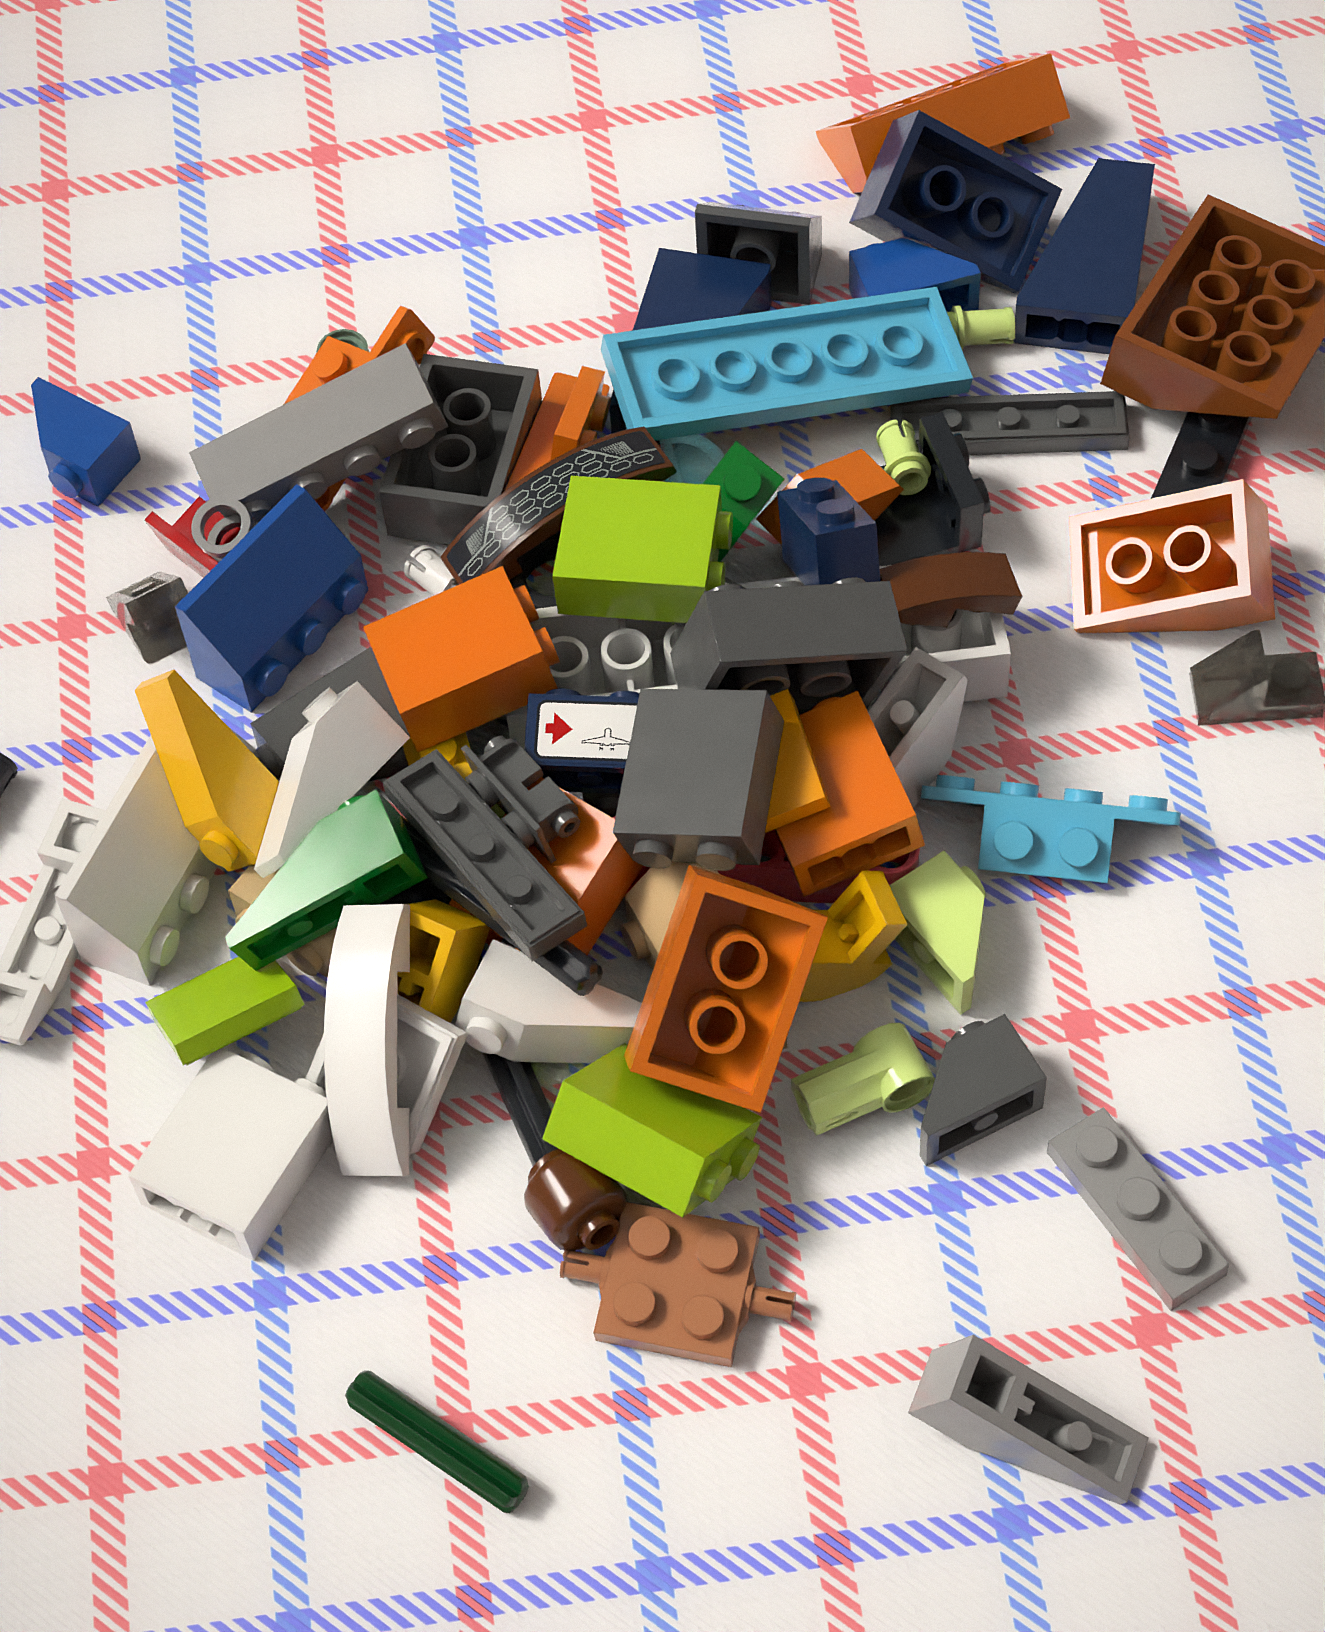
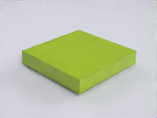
M239 956L145 1002L155 1024L183 1065H189L302 1009V1006L305 1005L297 986L277 961L255 971Z

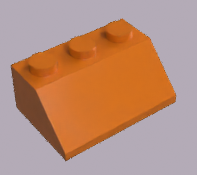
M689 864L624 1054L629 1070L761 1113L828 917L754 885Z

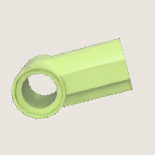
M898 1022L880 1026L867 1033L857 1042L852 1053L792 1078L791 1090L807 1127L817 1136L883 1107L884 1111L890 1113L911 1108L930 1095L935 1077L905 1025Z

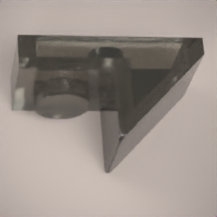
M159 571L106 597L114 614L146 663H154L187 647L175 606L188 594L181 577Z
M1260 630L1250 631L1190 667L1189 677L1198 726L1317 718L1324 715L1325 694L1316 652L1265 655Z

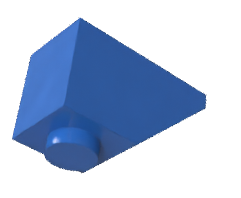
M904 237L849 251V291L853 299L937 287L947 312H951L953 306H961L962 311L979 310L981 272L974 263Z
M37 377L31 384L40 447L49 471L48 478L52 485L63 495L69 498H76L78 496L99 507L141 460L131 423Z

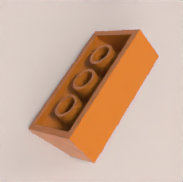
M1047 53L1004 62L817 130L816 135L819 143L852 193H860L864 189L892 121L917 110L928 114L1000 155L1005 153L1003 143L1021 137L1022 144H1028L1054 135L1052 124L1069 119L1070 115L1052 54Z

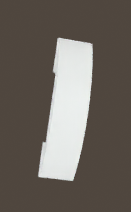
M62 798L38 849L37 854L43 866L0 958V1040L20 1046L27 1041L53 1005L79 955L55 899V894L106 811L104 809Z
M410 905L343 906L335 934L326 989L324 1068L333 1142L342 1175L409 1176V1108H397V973L410 972Z

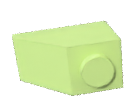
M942 851L889 885L908 924L895 940L961 1015L969 1010L972 1005L986 894L981 881L967 866L960 868L945 851Z

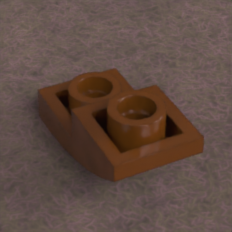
M961 552L939 554L896 563L880 569V581H890L900 622L907 625L947 628L956 609L978 613L989 612L1013 615L1023 597L1006 553Z

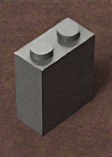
M640 689L612 832L633 861L650 868H667L672 865V862L698 863L708 869L719 871L732 870L736 867V864H760L784 726V719L767 690Z

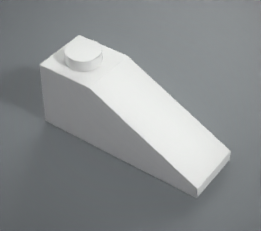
M358 681L339 694H336L330 687L327 688L302 712L309 722L291 740L254 870L262 878L280 869L316 823L336 812L342 803L352 798L410 738Z
M492 940L462 997L455 1026L468 1033L465 1041L476 1050L487 1054H497L513 1062L593 1063L620 1045L629 1043L642 1003L599 984H595L592 992L588 995L579 996L536 962H532L523 952Z

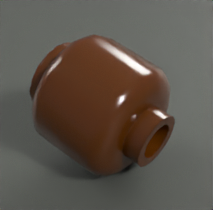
M555 1149L545 1154L531 1168L528 1175V1185L524 1193L526 1210L557 1248L569 1251L584 1248L595 1250L610 1242L619 1231L621 1213L626 1207V1193L616 1180L566 1152Z

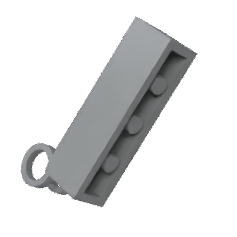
M406 343L189 452L210 499L197 510L191 526L194 541L206 554L220 562L296 484L306 489L315 500L325 493L327 487L349 476H360L369 473L381 463V460L404 448L413 449L428 443L435 436L436 432L448 427L430 386ZM220 511L225 518L215 524L206 541L204 535L205 524L211 515ZM241 527L238 535L231 542L220 545L221 539L229 530Z

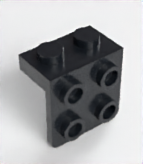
M943 412L920 418L919 452L927 457L931 466V474L927 485L920 492L913 495L899 494L875 520L879 566L893 565L939 554L961 553L981 547L983 515L990 512L988 491L982 478L973 479L968 468L969 453L965 440L961 433H952Z

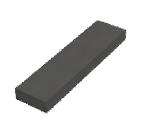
M1116 391L936 397L889 405L890 421H898L903 437L902 421L906 420L912 424L918 449L920 418L943 412L952 433L962 434L969 455L1128 450L1130 436L1126 399L1124 395Z
M437 749L383 781L385 793L389 800L532 962L587 927L585 912Z

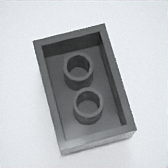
M430 354L423 355L420 368L448 427L436 432L435 436L428 443L413 449L404 448L390 456L379 490L388 536L450 545L462 529L479 512L505 491L542 403L538 369Z
M852 577L825 585L805 586L800 581H786L770 588L743 589L740 585L726 584L717 586L709 591H704L670 652L678 689L767 690L770 696L788 689L794 698L799 715L811 711L818 703L825 699L844 697L855 691L859 692L866 709H868L908 650L890 581L865 582L862 578Z

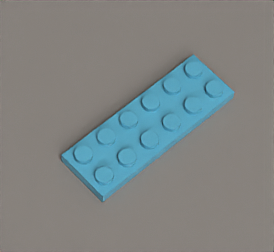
M937 287L603 335L600 349L626 428L632 429L644 426L655 441L968 393L973 381V376Z

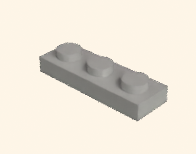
M1104 1107L1048 1141L1047 1154L1170 1311L1227 1275L1229 1263Z

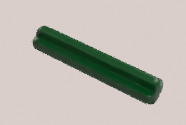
M364 1370L360 1372L348 1387L345 1397L350 1408L503 1513L513 1512L526 1496L529 1485L524 1474L372 1371Z

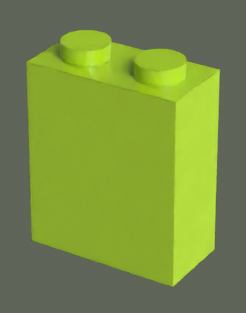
M571 476L552 576L558 614L687 623L703 592L725 585V562H718L719 549L729 550L731 547L733 513L722 511L721 486Z
M624 1043L563 1080L542 1140L683 1218L704 1201L714 1202L724 1187L732 1180L737 1179L741 1181L747 1176L760 1150V1145L753 1140L762 1117L746 1108L631 1072L624 1058L628 1044Z

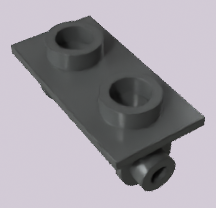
M504 736L494 737L487 743L484 754L479 758L467 745H464L461 750L472 770V773L465 777L466 782L490 808L497 803L506 813V816L502 818V822L527 849L534 845L551 864L556 861L549 842L558 835L561 838H566L577 831L581 821L577 816L578 807L563 793L549 776L528 791L527 787L544 774L540 766L528 755L517 740L512 738L506 739Z

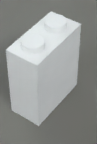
M221 1048L211 1053L128 1174L140 1204L255 1261L333 1141L326 1091L307 1079L298 1078L293 1082L274 1073L273 1068L265 1060L247 1051H242L237 1055Z

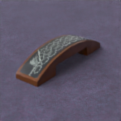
M644 426L623 430L595 439L549 461L508 488L462 529L440 558L458 585L503 566L508 579L511 580L523 572L517 558L561 530L571 476L663 482L677 473V471Z

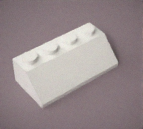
M231 729V731L258 758L256 749ZM151 735L55 894V899L82 962L150 986L159 968L167 966L175 956L179 945V933L190 914L198 913L204 905L209 891V881L218 865L210 861L203 854L199 846L200 842L184 826Z

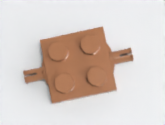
M626 1202V1207L621 1213L619 1221V1231L616 1234L615 1240L606 1251L605 1257L564 1250V1261L561 1260L560 1278L566 1277L599 1284L601 1302L593 1331L595 1340L599 1342L732 1367L739 1333L748 1322L751 1313L783 1319L791 1322L793 1318L796 1292L756 1286L753 1267L760 1239L759 1227L693 1214H687L682 1218L670 1210Z

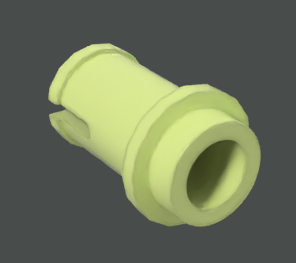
M953 306L951 312H947L962 351L964 346L1001 343L1008 345L1014 343L1015 317L1012 307L962 311L961 306Z
M891 420L883 424L876 434L877 443L881 448L886 463L884 470L904 489L900 493L901 495H913L920 492L927 485L931 474V466L927 457L919 452L912 424L906 420L902 421L903 437L898 421Z

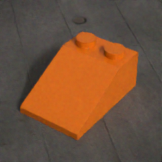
M1243 479L1069 516L1073 620L1076 632L1217 631L1275 620L1268 506Z

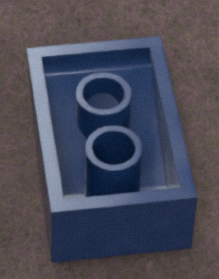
M917 110L892 121L849 223L884 242L904 237L974 263L981 272V281L1012 293H1017L1022 286L1062 192V188L928 114Z

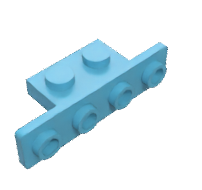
M937 775L936 787L922 785L921 790L922 800L985 806L978 869L1108 883L1114 820L1174 827L1180 826L1181 813L1167 811L1168 799L1129 795L1128 807L1102 804L1103 792L1065 788L1064 800L1038 798L1039 785L1015 782H1001L1000 793L974 791V778Z

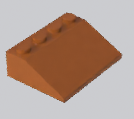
M1208 194L1115 335L1100 384L1152 409L1277 419L1325 339V246Z

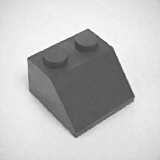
M716 202L699 203L696 205L695 230L697 253L771 264L772 300L810 305L822 257L821 215Z

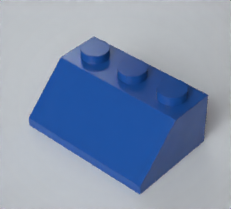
M296 484L175 606L196 678L252 713L266 697L275 695L282 688L288 674L306 655L314 654L322 646L328 632L345 615L352 614L359 608L368 592V586L361 554L308 491Z

